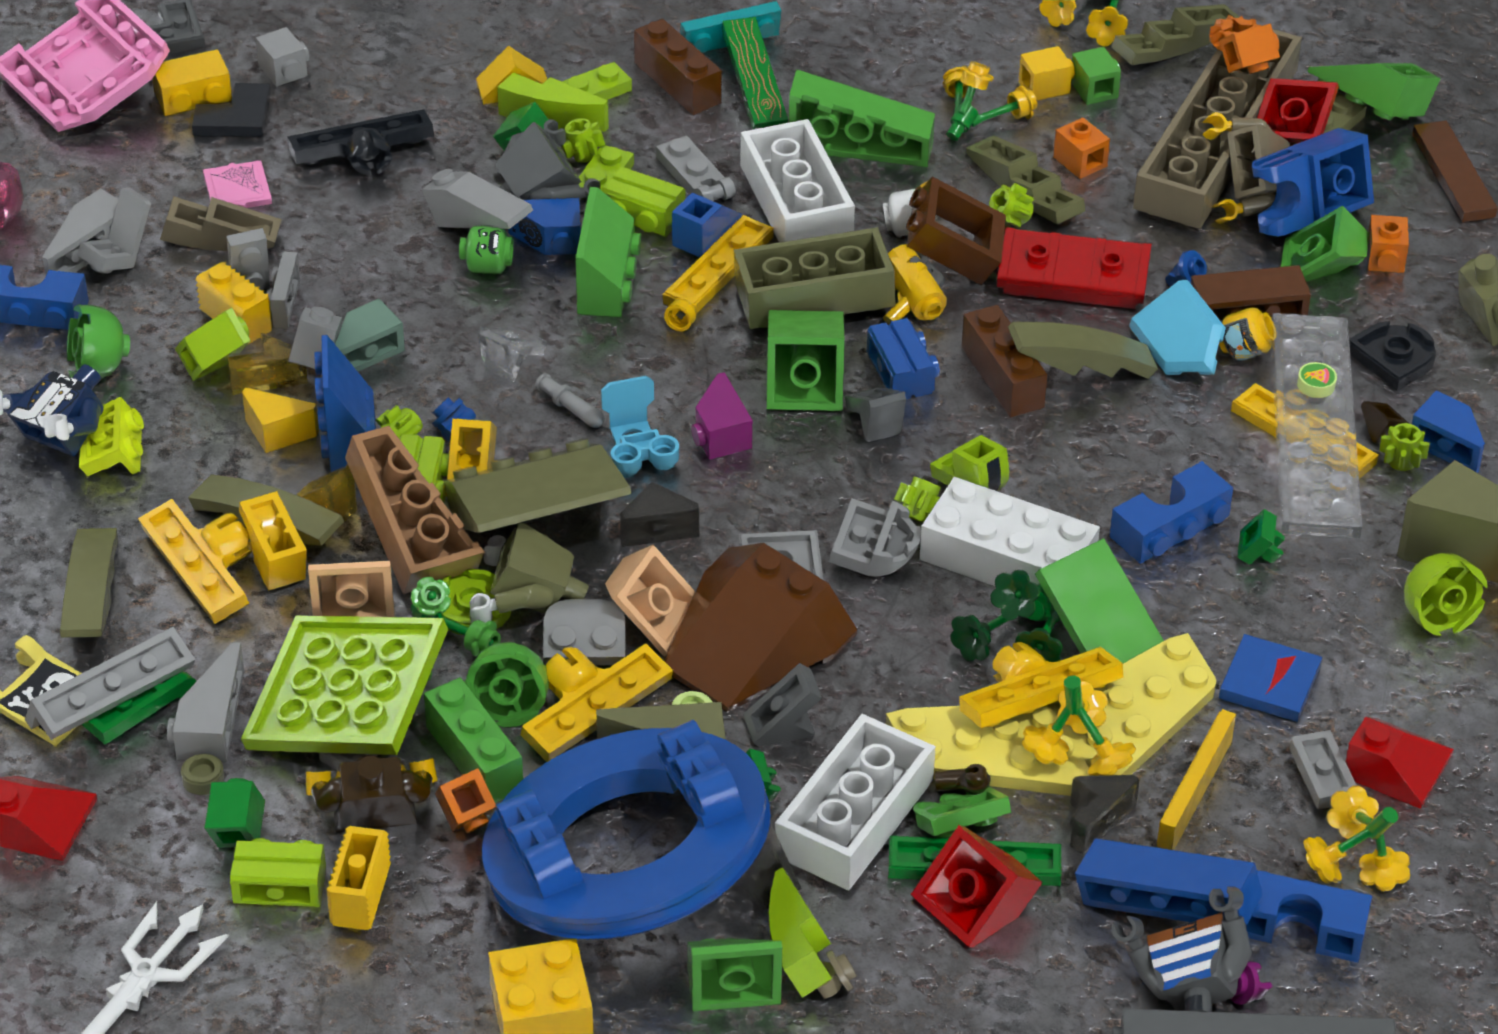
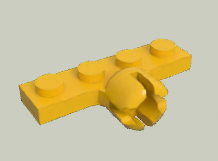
M170 499L141 516L138 520L142 529L213 623L216 624L249 604L245 592L227 570L228 567L247 557L253 551L251 542H248V532L242 522L236 521L239 518L233 513H225L205 525L204 528L197 529L191 524L174 500Z
M1017 642L1013 643V647L1006 645L996 654L992 663L993 669L998 672L993 675V678L998 683L959 696L960 711L980 728L996 726L1001 721L1021 714L1032 713L1037 708L1059 701V695L1064 690V680L1068 676H1077L1081 681L1089 682L1094 689L1102 688L1107 683L1124 678L1123 663L1102 647L1058 662H1049L1028 644Z
M646 643L606 669L596 667L579 649L566 647L562 652L569 659H565L562 655L556 653L546 664L549 689L560 701L522 725L520 735L548 762L597 730L596 709L627 708L633 706L670 681L673 669Z

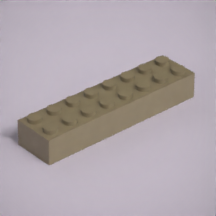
M1272 29L1279 40L1278 51L1280 58L1269 61V69L1249 74L1248 68L1228 73L1223 52L1219 49L1216 50L1138 172L1133 209L1201 229L1213 209L1212 206L1217 203L1233 177L1227 136L1229 131L1222 132L1213 140L1206 139L1203 133L1209 128H1214V126L1210 123H1202V121L1216 112L1225 116L1227 121H1230L1231 117L1257 118L1270 78L1292 79L1297 72L1302 37Z

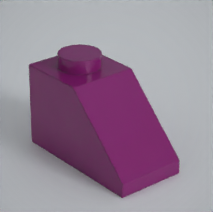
M725 372L716 375L695 407V424L691 425L694 443L697 447L702 446L709 460L752 449L753 420Z

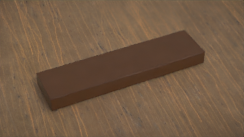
M1447 120L1414 125L1412 136L1461 221L1468 222L1495 218L1498 207Z

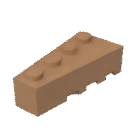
M390 426L353 435L345 459L402 593L412 592L417 587V582L424 577L442 580L447 576L453 578L462 575L468 569H478L485 551L477 541L473 542L464 530L465 525L456 513L452 515L440 499L441 493L432 482L430 484L418 470L419 464Z

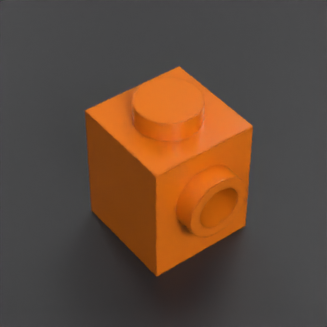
M1271 23L1233 33L1219 39L1228 73L1248 68L1249 74L1269 69V61L1280 58L1278 51L1279 40L1272 30Z
M1082 117L1056 129L1053 157L1076 177L1082 179L1108 166L1110 138Z
M1371 215L1368 230L1370 236L1367 251V271L1404 273L1409 248L1408 217Z
M479 768L439 786L435 792V796L453 832L464 827L466 833H470L489 823L487 816L492 814L496 808L494 799Z

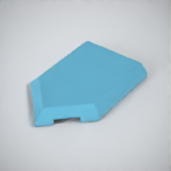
M1188 280L1177 281L1131 318L1129 327L1142 343L1147 344L1152 357L1166 375H1180L1182 372H1199L1200 375L1215 374L1217 365L1215 358L1219 342L1223 341L1226 327Z

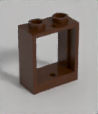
M933 176L923 188L918 186L909 201L912 211L906 224V229L909 230L907 247L982 285L1001 263L1006 215ZM937 215L973 234L974 240L971 241L935 222V216Z

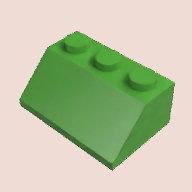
M590 187L576 253L577 314L622 317L624 303L631 302L632 281H628V279H635L637 261L633 255L640 254L641 234L635 233L634 217L598 187Z

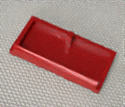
M1006 227L1002 260L997 276V287H1001L1004 294L1136 309L1138 304H1144L1152 244Z

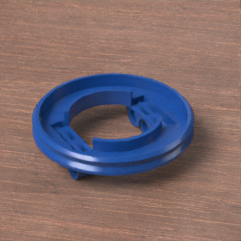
M695 720L688 721L674 728H650L627 731L599 738L564 752L537 768L518 783L502 802L495 805L496 810L484 834L482 860L496 900L512 918L523 925L549 935L571 939L598 940L627 937L677 922L707 906L733 886L752 865L766 841L771 819L770 803L761 773L754 761L733 743L718 736L701 732ZM679 789L698 818L694 829L688 837L671 852L647 865L619 873H582L579 867L575 866L562 836L563 832L572 822L593 807L623 795L640 792H666L674 794Z

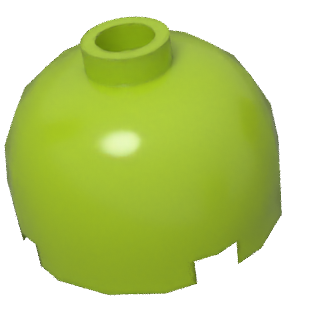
M1437 553L1422 559L1408 574L1404 585L1405 606L1413 619L1430 633L1442 636L1439 633L1440 631L1452 628L1453 634L1472 624L1483 610L1485 600L1481 597L1483 586L1487 589V580L1479 568L1463 557L1456 554Z

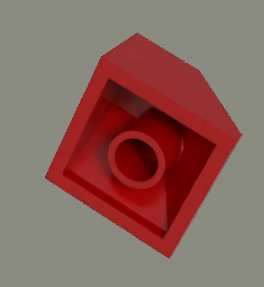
M1270 78L1257 118L1264 120L1274 133L1283 137L1288 142L1300 143L1324 133L1339 88L1338 83Z
M1365 716L1349 742L1346 764L1356 783L1421 809L1453 755L1454 749L1378 718Z
M22 776L0 777V847L64 861L97 800L96 793Z
M958 825L910 895L968 947L973 948L1018 918L1043 882L1013 856L964 826Z

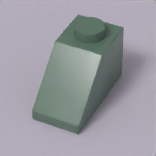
M376 299L347 312L335 345L357 371H361L405 351L403 322L380 299Z

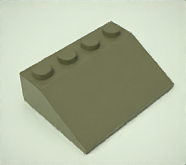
M588 438L565 443L567 450L552 453L551 448L531 451L528 453V460L516 463L514 457L495 460L491 462L492 469L477 472L476 466L453 471L454 478L444 480L452 515L454 513L457 514L465 525L464 529L477 533L632 493L629 484L604 447L600 444H589Z

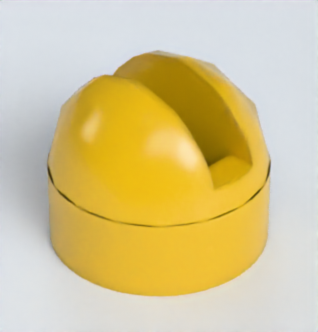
M687 299L673 301L664 312L665 322L675 331H686L696 319V307L688 302ZM680 310L685 313L682 319L676 315Z

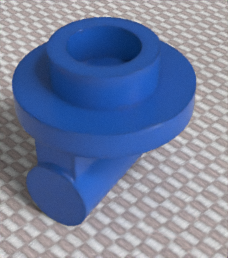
M1185 251L1181 254L1179 262L1166 276L1165 281L1170 287L1180 280H1188L1191 283V276L1207 273L1206 262L1197 251Z
M448 397L432 412L436 417L432 425L435 428L437 427L441 431L443 438L450 442L452 418L475 420L476 414L471 408L463 404L460 397L454 402Z

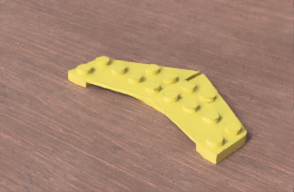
M1188 633L1168 638L1123 663L1124 678L1107 683L1102 688L1094 689L1104 692L1108 699V704L1104 708L1107 719L1102 726L1096 728L1102 737L1109 739L1111 744L1131 742L1136 747V751L1131 755L1133 760L1129 765L1118 769L1115 774L1108 778L1098 776L1096 777L1097 780L1090 777L1087 771L1092 765V758L1098 754L1093 747L1095 741L1089 732L1081 735L1074 732L1071 725H1064L1062 727L1063 735L1060 739L1064 740L1069 746V751L1067 752L1068 760L1064 765H1057L1053 762L1051 764L1041 763L1035 758L1034 753L1027 751L1022 746L1023 731L1027 726L1040 728L1048 727L1050 723H1055L1061 707L1059 701L1037 708L1032 713L1021 714L1001 721L1000 724L992 727L980 728L960 711V706L905 708L886 713V724L936 746L933 779H935V771L963 769L972 764H981L990 775L989 786L1100 800L1101 787L1106 796L1109 797L1213 699L1216 678Z

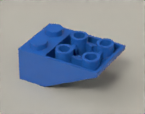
M321 335L322 351L314 352L316 375H322L321 378H315L316 401L319 404L324 403V406L318 407L319 430L327 432V435H321L322 458L330 459L331 474L351 473L345 457L352 436L376 429L373 389L329 336Z

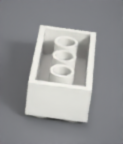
M809 119L741 132L740 166L771 227L774 228V233L779 243L854 231L855 205Z
M954 477L921 526L919 560L995 586L997 575L1005 572L1011 574L1018 569L1026 571L1030 581L1039 584L1035 576L1039 569L1099 541L1100 527Z
M861 714L775 822V857L849 891L932 783L936 746L865 714Z

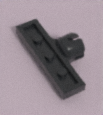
M422 109L287 136L289 150L296 164H315L321 159L335 156L348 157L353 168L358 173L371 175L370 169L374 168L376 173L379 174L389 166L392 161V154L390 152L392 145L419 143L425 138L434 137V131L430 118L425 110Z

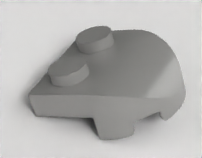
M851 498L828 562L868 576L877 577L891 574L905 565L916 552L921 539V527L915 526L909 518V509L892 500L888 511Z
M568 599L551 605L544 616V665L546 666L556 653L562 655L565 659H569L562 652L566 647L579 649L594 665H614L625 657L626 631L625 616L622 609L616 603L604 599Z

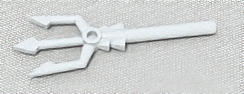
M157 901L121 948V952L132 968V971L119 976V983L106 988L107 997L111 1000L81 1034H105L125 1009L138 1011L142 996L148 997L150 988L154 987L157 982H184L229 937L228 934H224L198 943L199 951L180 970L158 967L187 933L198 930L204 910L203 904L179 917L180 926L151 959L142 958L134 949L148 930L157 929L158 906Z

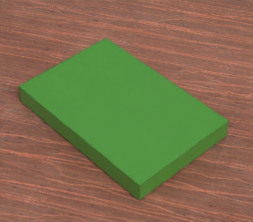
M1104 538L1039 569L1035 573L1036 578L1080 654L1102 647L1120 662L1125 663L1164 641Z

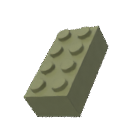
M878 227L733 250L735 285L750 329L767 328L769 310L844 311V314L895 306V271Z

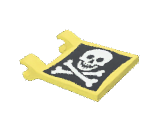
M25 635L15 643L16 649L20 650L16 654V659L20 664L29 668L3 692L0 690V713L56 747L74 729L50 740L41 725L31 730L25 721L30 701L82 673L50 655L33 638Z

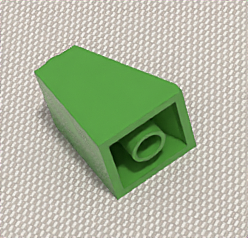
M769 310L767 409L843 411L844 311Z

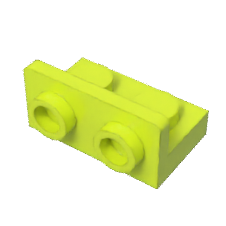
M122 397L103 404V412L100 415L97 430L87 436L80 448L79 467L87 476L109 469L119 462L132 475L140 472L141 456L143 455L141 439L144 422L138 410L135 408L131 409Z

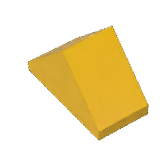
M508 46L476 78V85L483 105L498 102L497 87L513 72L543 84L547 80L544 68Z
M244 388L242 395L245 420L265 453L314 438L318 435L319 425L316 403Z

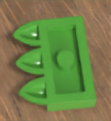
M988 787L979 794L966 792V795L943 794L939 799L940 803L917 802L913 806L917 826L936 838L951 837L958 825L964 827L972 824L974 826H987L997 822L998 816L1011 813L1009 797L991 787Z

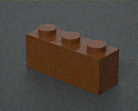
M661 18L634 30V63L689 113L696 115L721 104L722 70L669 23Z
M1299 265L1191 276V285L1221 322L1227 315L1252 307L1259 309L1262 313H1268L1274 325L1307 322L1311 292Z
M997 304L963 315L961 348L1011 418L1045 408L1047 373L1038 360L1018 352L1008 329L1011 323Z

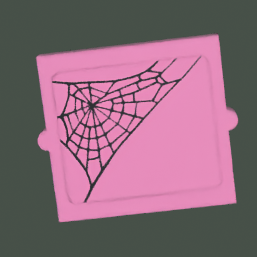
M261 160L241 164L229 163L228 166L203 169L210 201L214 197L245 208L272 204Z

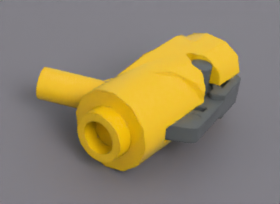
M902 244L892 249L888 255L895 271V290H898L897 298L899 302L884 315V321L890 325L891 321L902 319L910 310L919 320H932L939 317L947 304V297L941 290V287L945 284L944 276L923 254L907 247V244Z

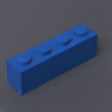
M1096 838L1075 872L1083 905L1185 922H1192L1221 913L1222 911H1217L1210 905V891L1212 889H1221L1224 894V901L1227 904L1229 901L1227 887L1234 886L1240 889L1244 895V902L1237 911L1239 916L1244 917L1247 926L1263 895L1254 862Z

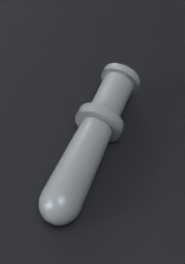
M543 373L538 377L535 388L551 396L555 405L566 407L590 427L598 428L604 423L605 418L602 411L573 394L571 387L566 384L561 386L551 379L548 373Z

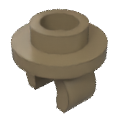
M833 950L826 953L830 962L823 961L822 963L832 979L817 988L824 999L835 995L840 990L842 984L848 992L854 989L850 980L857 977V974L845 953L838 957Z

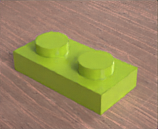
M615 62L602 65L562 81L606 100L632 91V79Z
M606 145L600 147L597 150L598 154L592 157L580 174L579 178L582 182L578 185L582 188L587 180L594 178L600 182V190L602 191L603 186L610 178H613V175L621 166L628 169L633 167L634 153Z

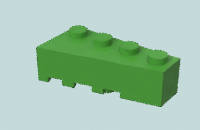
M796 69L789 95V123L809 119L828 156L928 167L934 140L935 113Z

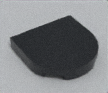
M1390 321L1377 323L1346 340L1344 348L1345 352L1396 390L1428 373L1434 365L1436 356L1434 339L1427 331L1412 323H1408L1407 327L1390 325Z

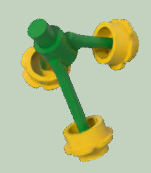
M970 61L969 67L962 66L949 69L943 75L944 81L942 85L946 93L950 97L955 98V110L950 119L951 126L946 135L951 140L958 141L962 133L968 132L971 126L975 127L983 121L1011 112L1016 119L1023 117L1031 119L1034 115L1032 110L1037 109L1035 94L1024 86H1018L1013 92L1008 93L1007 105L978 114V111L971 105L976 88L987 90L989 81L993 80V76L989 74L990 68L981 63Z

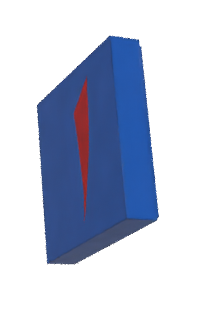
M1244 634L1220 687L1219 699L1298 722L1321 668L1323 657Z

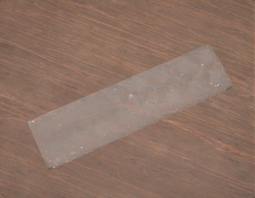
M1273 313L1274 341H1272L1281 533L1360 538L1362 515L1348 318ZM1312 362L1324 363L1332 367L1337 374L1334 392L1324 398H1313L1303 394L1297 386L1300 368Z

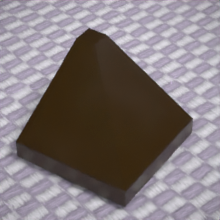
M1363 401L1361 404L1370 438L1375 444H1380L1381 436H1388L1390 426L1395 427L1401 423L1409 424L1387 403Z

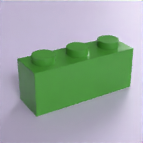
M461 677L424 693L427 729L462 775L479 768L494 802L497 803L503 800L523 780L521 754Z

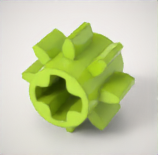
M579 118L570 121L565 126L566 142L562 145V149L567 159L574 157V160L577 162H589L594 155L598 154V147L605 146L603 134L597 122L591 124L588 119Z
M1016 183L1011 188L1003 184L1001 188L992 194L989 201L990 207L1006 215L1005 229L1006 227H1011V225L1021 228V225L1028 222L1033 214V197L1026 195L1027 189Z
M397 405L391 410L387 409L375 420L381 426L380 428L390 426L398 438L401 434L417 435L423 428L421 419L413 410L409 408L400 410Z
M1401 423L1395 427L1390 426L1388 436H1381L1379 448L1380 452L1385 453L1384 463H1388L1393 469L1399 471H1409L1414 467L1419 468L1421 459H1427L1430 443L1424 442L1425 432L1420 431L1415 425Z
M914 476L911 485L900 483L894 500L909 509V518L924 523L940 499L938 494L941 487Z

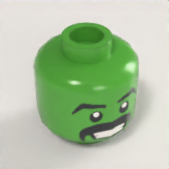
M473 226L469 230L467 238L461 237L459 258L466 260L467 267L472 273L501 274L506 266L512 265L513 237L507 236L505 229L492 226Z

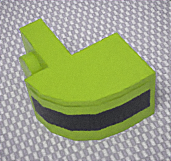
M979 435L930 463L931 476L946 485H949L952 479L957 477L999 491L1005 487L1009 480L1007 448L983 435Z

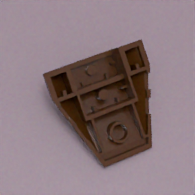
M765 543L730 547L705 570L664 662L673 669L672 677L693 691L704 693L712 702H721L722 709L728 713L767 693L772 685L778 683L799 663L809 667L819 661L824 664L834 659L857 635L858 629L830 584Z

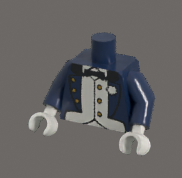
M84 364L72 378L52 371L47 373L34 387L23 393L3 395V392L0 390V416L3 414V411L6 412L24 437L75 456L87 436L94 433L98 428L103 405L92 390L101 380V376L92 367Z

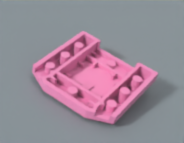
M78 0L74 4L79 13L27 51L18 43L0 56V77L57 132L96 121L151 81L170 52L166 42L120 0Z

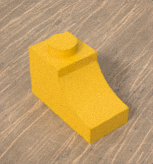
M452 418L447 480L454 478L453 471L476 466L477 472L492 468L491 462L494 461L497 427L491 421Z
M275 491L239 502V513L249 535L254 563L268 591L305 580L307 549L278 492Z

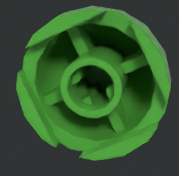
M76 305L73 310L79 312L78 319L70 318L67 335V361H75L76 371L68 370L69 376L72 378L81 366L85 364L96 370L102 379L113 374L119 367L122 357H128L130 336L129 334H123L121 322L109 310L94 305Z
M513 642L496 643L482 650L470 665L465 684L493 720H499L496 723L500 727L521 726L536 717L545 703L549 688L547 668L540 657L528 647Z

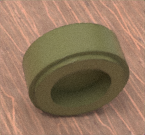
M194 755L188 758L181 767L183 786L192 794H210L211 782H224L225 780L223 764L214 755Z

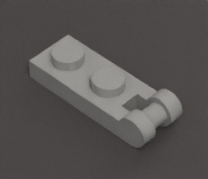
M687 135L656 146V158L678 183L686 189L689 195L695 193L711 201L719 198L727 200L735 197L736 189L731 178L724 177Z

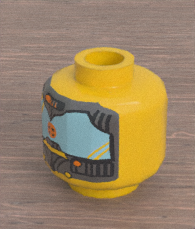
M1253 307L1227 315L1222 321L1226 329L1223 341L1219 342V346L1224 353H1229L1237 361H1246L1268 353L1272 347V341L1276 340V329L1270 315L1266 312L1262 313L1259 309Z

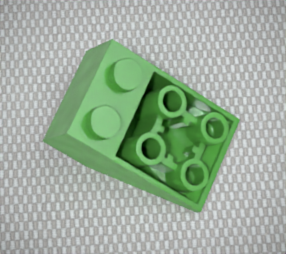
M1413 63L1309 67L1307 71L1318 77L1317 81L1338 83V89L1346 92V99L1360 105L1366 103L1374 107V114L1388 120H1392L1393 117L1408 120L1410 116H1424L1441 79Z

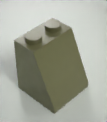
M1454 460L1407 499L1397 556L1403 560L1418 563L1425 557L1437 553L1456 554L1479 568L1486 580L1498 583V485Z

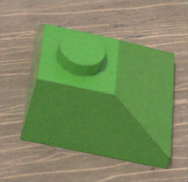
M1341 206L1285 238L1281 267L1299 265L1306 282L1338 273L1349 266L1358 265L1367 257L1370 233L1344 206Z
M727 938L687 942V971L692 1011L781 1004V941Z

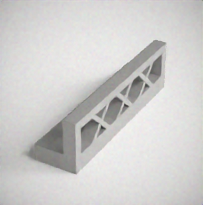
M171 627L31 699L25 721L31 730L41 725L50 740L192 667L195 658L175 628Z

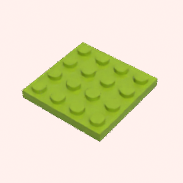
M296 615L241 737L245 749L256 751L397 755L448 632L444 618Z

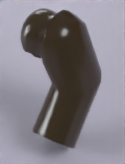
M972 764L963 769L935 771L937 792L961 790L972 794H979L988 788L991 780L986 768L981 764Z

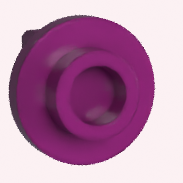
M1248 961L1241 977L1238 979L1237 993L1230 999L1232 1002L1241 1005L1249 1004L1254 1000H1260L1273 987L1271 982H1259L1258 972L1262 969L1259 963Z

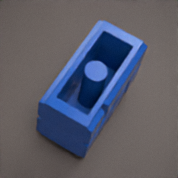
M908 318L891 321L890 325H887V323L872 325L867 329L866 352L885 388L904 391L906 400L911 399L912 395L920 397L932 394L935 391V377H939L940 374L938 360L935 355H928L923 332H916Z

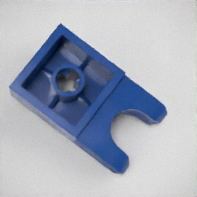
M1337 128L1252 162L1253 178H1261L1268 182L1276 183L1277 194L1272 205L1258 215L1260 233L1273 236L1287 235L1306 227L1341 206H1344L1351 213L1374 203L1367 134Z

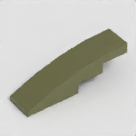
M1225 4L1175 8L1171 20L1145 22L1141 34L1117 35L1111 48L1131 65L1161 61L1211 44L1209 38L1210 27L1214 26L1216 19L1225 20L1228 15L1234 18H1239V16Z
M994 135L966 147L967 155L1000 187L1004 184L1011 188L1016 183L1026 188V195L1034 199L1032 201L1033 212L1059 224L1086 211L1084 198L1063 190L1059 175L1038 167L1036 153Z
M1012 322L1008 326L1018 352L1073 376L1083 366L1111 378L1121 367L1147 379L1158 370L1147 344L1117 333L1087 326L1054 322Z
M211 474L188 497L194 510L222 512L223 515L225 513H233L239 518L236 521L244 524L239 513V502L277 491L303 544L322 546L344 523L341 515L308 499L272 486L241 478Z
M117 528L77 529L66 578L60 626L61 638L102 637L111 607L110 588L115 574L114 555L118 545Z

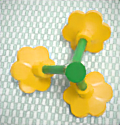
M1073 675L1066 677L1064 680V690L1059 695L1061 707L1055 723H1050L1048 727L1040 728L1027 726L1023 731L1022 746L1027 751L1034 753L1035 758L1041 763L1051 764L1053 762L1057 765H1064L1068 760L1067 752L1069 751V746L1064 740L1060 739L1063 735L1062 727L1064 725H1071L1073 731L1081 735L1089 732L1095 741L1093 747L1098 753L1092 758V765L1087 770L1092 778L1098 776L1108 778L1112 776L1118 769H1122L1133 760L1131 755L1136 751V747L1131 742L1111 744L1107 737L1101 736L1096 727L1102 726L1107 719L1106 712L1104 711L1108 704L1107 696L1102 691L1094 690L1089 682L1081 681L1079 677Z
M1354 785L1346 792L1336 791L1330 798L1332 808L1327 812L1326 820L1330 826L1338 828L1339 834L1348 840L1343 843L1337 841L1327 846L1325 841L1319 836L1306 838L1303 841V845L1307 851L1306 860L1310 867L1317 871L1324 883H1338L1342 880L1339 860L1347 855V850L1370 837L1375 839L1377 849L1373 853L1363 855L1359 860L1361 883L1366 886L1375 885L1380 891H1390L1396 884L1407 882L1411 876L1410 869L1408 868L1410 864L1408 854L1402 851L1394 852L1392 848L1385 845L1384 832L1398 820L1397 811L1392 807H1386L1374 818L1378 812L1379 805L1377 800L1367 796L1364 788Z

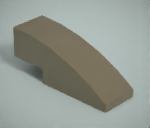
M173 196L160 240L204 250L228 251L226 236L263 228L267 238V248H273L282 219L214 197L211 198L209 207Z

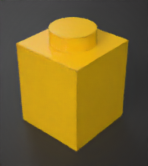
M1059 46L1020 55L1019 83L1027 90H1032L1037 101L1070 94L1071 79L1075 76V68L1072 60L1065 56Z

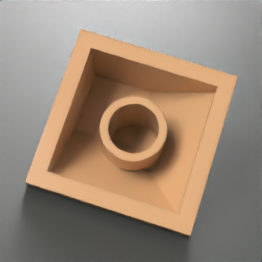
M651 545L624 557L605 585L613 601L663 656H667L695 591L654 545Z
M390 561L308 565L313 616L395 617Z

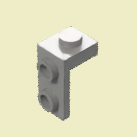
M130 187L122 188L108 239L81 242L77 255L88 262L93 270L100 273H111L112 270L134 268L151 202Z

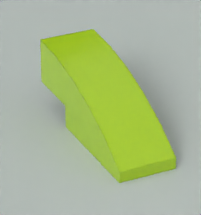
M513 72L497 87L499 115L508 117L511 112L536 102L549 120L552 119L558 123L559 129H565V126L570 121L579 118L588 119L591 124L597 122L602 132L609 128L608 100L552 77H549L541 84Z
M782 867L775 872L770 892V934L772 940L782 942V967L803 998L832 979L817 955L818 952L831 943Z

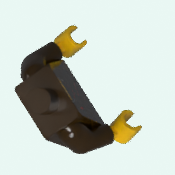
M366 756L360 761L343 762L340 764L336 778L332 779L331 771H306V795H312L316 806L321 811L327 813L334 812L336 833L345 832V828L349 826L375 829L417 824L414 803L425 801L430 795L432 783L438 781L434 758L409 762L410 770H406L401 758L379 759L376 756Z

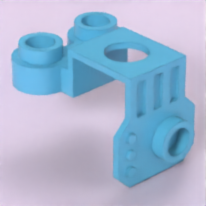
M647 376L609 382L601 389V407L609 413V428L616 444L611 449V459L624 478L636 475L644 460H649L659 470H669L679 460V442L677 439L669 435H659L658 430H651L648 424L647 406L654 400V381ZM629 432H638V433H633V434L625 435L626 433H629Z

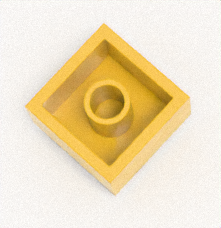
M566 939L488 952L490 986L500 1034H593V1007L577 939Z

